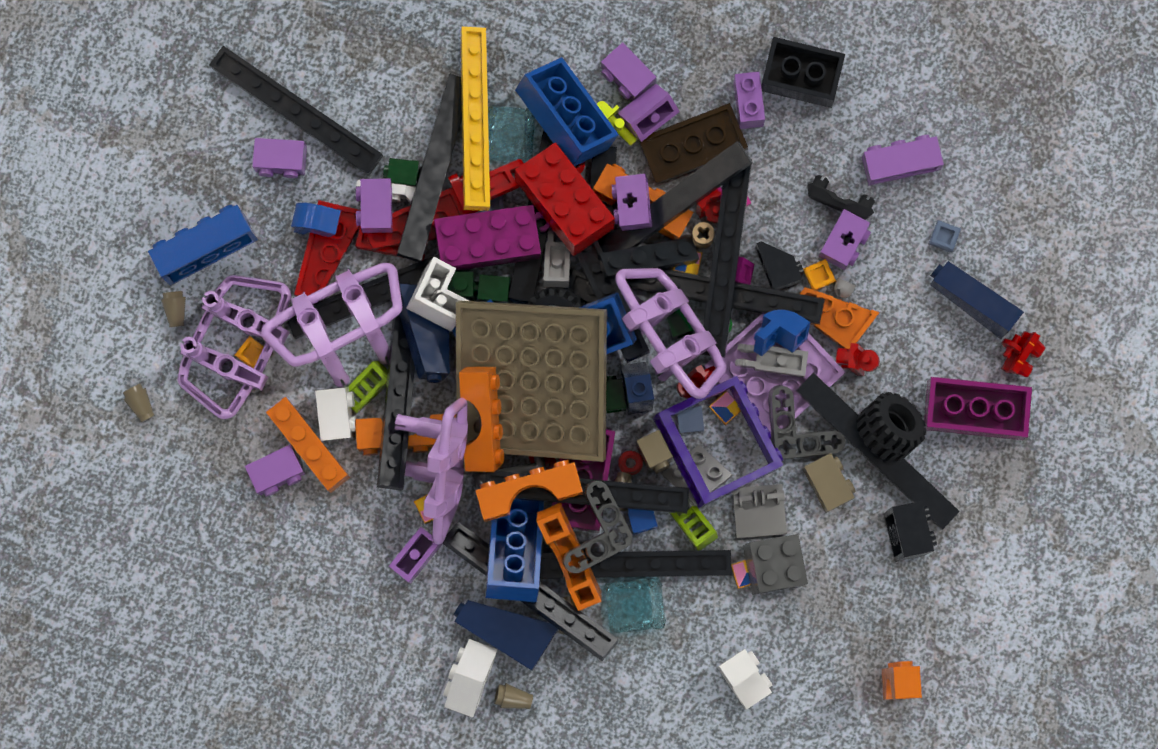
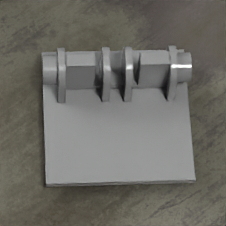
M700 444L689 452L710 493L722 484H725L733 476ZM676 463L662 473L674 487L688 488ZM689 490L688 507L697 506Z
M782 484L742 487L732 492L737 538L787 534L784 508L785 495Z

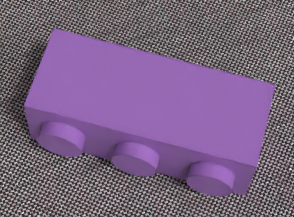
M929 135L918 136L915 138V141L907 143L905 140H898L892 142L891 146L884 148L881 145L871 146L867 148V151L862 156L868 186L939 171L944 165L937 136L930 138Z

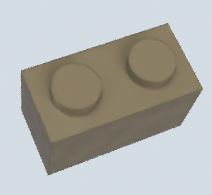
M660 430L636 441L637 450L649 473L655 471L658 474L670 468L673 456Z
M830 453L802 469L825 513L855 498L853 495L856 492L850 479L845 480L841 473L844 468L837 456L833 458Z

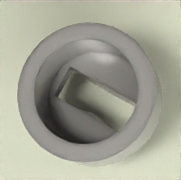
M838 278L834 291L837 296L848 298L852 295L856 286Z

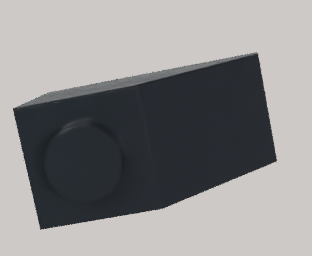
M762 241L756 243L755 249L771 289L781 291L801 283L804 270L800 261L796 262L793 255Z

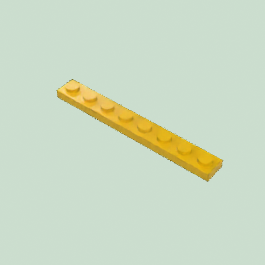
M462 26L460 33L464 210L489 211L490 177L486 28Z

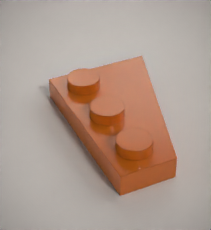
M804 287L800 293L801 295L825 299L820 325L810 324L845 349H850L851 343L859 341L880 313L851 302L848 303L836 299L833 296Z

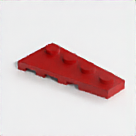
M453 187L441 192L434 219L465 215ZM410 206L392 213L393 232L365 233L372 250L399 246ZM434 219L427 241L436 240Z
M318 200L317 205L341 211L336 234L331 237L310 232L294 293L295 297L303 294V292L308 296L329 285L360 227L356 225V211L361 210Z

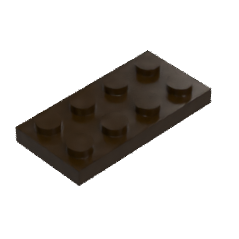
M730 103L653 132L642 142L638 139L656 185L700 169L737 141L745 151L748 150V145Z

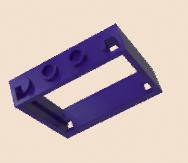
M737 376L714 386L705 398L696 399L690 397L657 413L653 418L698 508L775 472L783 466L782 455L778 448H774L770 440V431L765 425H762L759 419L758 408L754 403L750 402L747 396V387L743 381H739ZM730 389L768 465L710 493L671 416Z

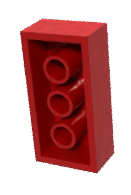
M556 142L515 169L516 183L573 256L614 229V216Z

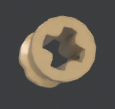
M701 222L693 228L692 239L697 248H708L713 243L715 232L712 225ZM699 231L702 234L705 232L708 233L707 240L704 237L701 239L698 238Z

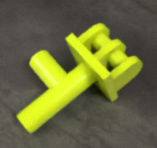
M599 101L597 105L617 133L632 146L638 139L624 126L625 122L623 119L615 117L619 111V106L616 105L612 109L606 102Z

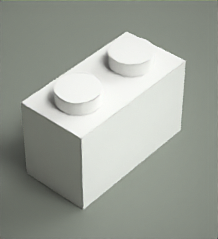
M349 387L315 391L321 441L354 437L356 417H352L351 407H354L355 401L353 392H349Z

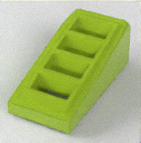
M372 361L348 386L349 392L354 391L361 399L358 403L354 398L355 405L351 409L355 413L361 411L386 388L388 369L379 361ZM374 371H376V372L379 374V376L382 378L381 381H380V380L377 378V376L373 373ZM367 378L376 385L374 388L366 381ZM360 384L368 392L367 395L358 388Z
M691 506L687 510V514L680 516L677 513H670L696 550L704 549L718 538L717 531L697 506ZM693 514L696 515V517H694L692 520H690V521L687 522L686 524L683 522V521H685L687 518H689L691 515H693ZM698 523H702V525L698 527L696 530H694L693 532L690 531V529L696 526ZM707 530V533H705L704 535H702L700 538L697 539L698 536H700L702 533H704V532Z

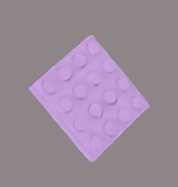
M761 314L727 345L726 355L723 358L726 372L718 383L720 384L735 376L738 377L739 381H743L747 387V396L750 402L754 403L758 408L759 419L762 425H765L771 434L768 400L771 388L776 385H783L791 389L794 396L796 419L810 406L796 390L813 372L828 387H831L846 372L809 333L808 339L796 349L808 351L805 377L756 371L755 368L735 366L736 359L756 361L757 353H743L737 350L738 344L755 345L754 335L762 327L763 316L765 315ZM775 343V344L773 345L774 347L784 348L783 346H781V345L778 344V343ZM711 359L704 365V368L707 369L713 366V360ZM730 389L726 390L734 399ZM781 390L779 395L775 396V399L781 403V408L776 407V411H788V407H782V399L786 398V394L782 393ZM780 415L777 418V426L780 429L788 426L789 419L787 415Z

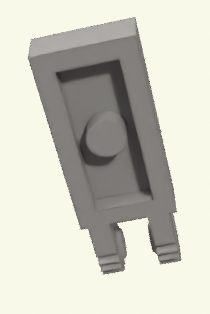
M548 230V242H546L544 287L569 288L570 251L563 242H555L554 231Z
M738 344L737 350L743 353H755L754 345ZM772 346L763 356L757 354L756 361L736 359L735 366L755 368L756 371L805 377L808 351L795 350L792 353L786 348Z

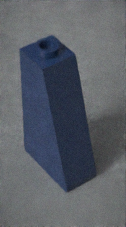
M949 261L944 267L939 264L930 275L934 278L930 283L933 288L999 339H1002L1024 313L1020 308Z
M399 284L402 300V311L399 315L418 378L425 379L428 383H440L450 374L449 330L406 309L417 285Z
M639 362L620 365L628 415L653 411V387L646 363Z
M467 600L465 604L461 602L453 614L457 617L454 622L533 671L558 631L551 623Z

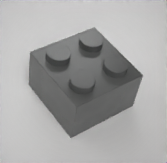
M798 534L749 542L743 545L752 595L801 587L808 584Z

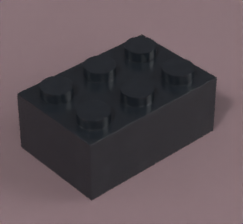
M773 37L761 84L762 92L832 108L845 54Z
M923 501L894 506L883 513L895 562L922 557L934 551L933 546H937L934 531L929 530L927 521L931 520L930 511L927 505H923Z

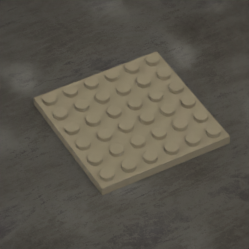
M457 301L456 400L461 398L459 372L465 367H496V374L500 377V387L497 390L498 399L501 401L499 424L503 427L500 446L504 450V454L603 462L606 459L607 309ZM467 400L468 444L479 436L482 422L477 408Z

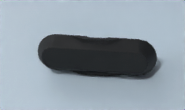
M821 175L814 176L813 183L807 185L808 197L841 212L845 209L864 220L874 214L872 207L875 200L871 196L867 200L868 195H861L858 202L851 199L844 200L838 197L836 193L826 189L829 180L826 177L824 180H821Z

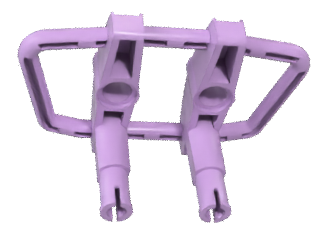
M380 263L355 274H352L347 269L348 271L335 276L337 281L308 296L303 292V294L293 299L291 298L293 304L291 307L263 325L261 330L262 338L291 366L298 367L321 359L337 387H343L341 379L345 385L348 384L350 379L341 364L336 350L363 336H366L381 364H388L385 357L387 356L389 359L390 348L380 328L392 321L402 311L398 272L393 264ZM388 273L392 308L380 317L375 318L371 303L364 289L358 283L379 274ZM341 290L342 298L349 312L354 316L360 327L330 341L326 325L319 312L313 307V304ZM295 315L302 331L315 349L310 353L296 357L271 333L273 329Z
M658 268L619 270L615 278L616 284L631 310L622 320L629 331L640 329L642 335H646L658 355L650 363L654 367L656 375L663 373L658 379L666 381L674 374L692 397L696 399L705 398L726 372V365L715 345L717 344L711 333L705 330L689 306V300L683 291L678 289L665 272ZM656 278L667 289V292L657 293L651 299L639 305L626 279ZM680 309L695 331V334L684 336L666 349L653 327ZM708 351L716 369L699 389L682 368L702 353Z
M238 275L226 277L215 291H207L204 294L206 298L202 297L204 303L202 309L205 312L193 337H185L182 340L184 344L180 343L182 349L180 354L183 355L178 374L179 386L220 419H229L235 416L253 388L262 391L269 378L263 374V371L274 349L266 342L253 369L236 360L231 355L205 347L201 344L213 316L240 329L247 335L262 338V327L269 320L250 309H244L228 303L223 299V296L232 285L277 291L281 294L276 315L288 308L291 300L290 289L284 283ZM247 317H254V324L249 328H245L243 326L244 320ZM283 324L273 329L271 333L284 345L290 332L282 328ZM192 361L219 374L224 379L244 384L228 409H222L188 381ZM228 361L233 362L232 370L228 373H223V364Z
M459 398L447 407L442 421L425 417L415 418L398 414L395 424H397L395 425V430L417 433L418 436L437 439L428 454L427 463L406 461L405 476L413 477L414 480L433 483L424 501L423 515L433 518L432 539L437 545L442 544L445 540L463 489V460L468 433L467 400L465 398Z

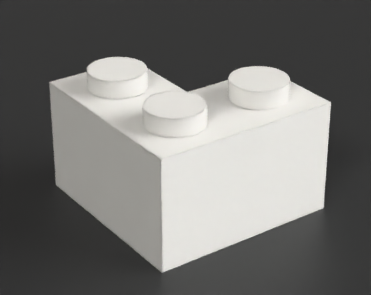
M433 257L426 266L406 309L452 331L456 326V302L459 300L469 301L447 289L456 268Z
M471 639L468 640L465 648L460 647L456 657V662L459 663L458 665H452L448 676L449 679H452V682L448 681L443 696L447 697L445 708L474 717L498 649Z
M744 649L717 668L744 709L747 710L772 692L769 688L773 685L765 673L759 674L757 665L760 662L752 651L747 653Z

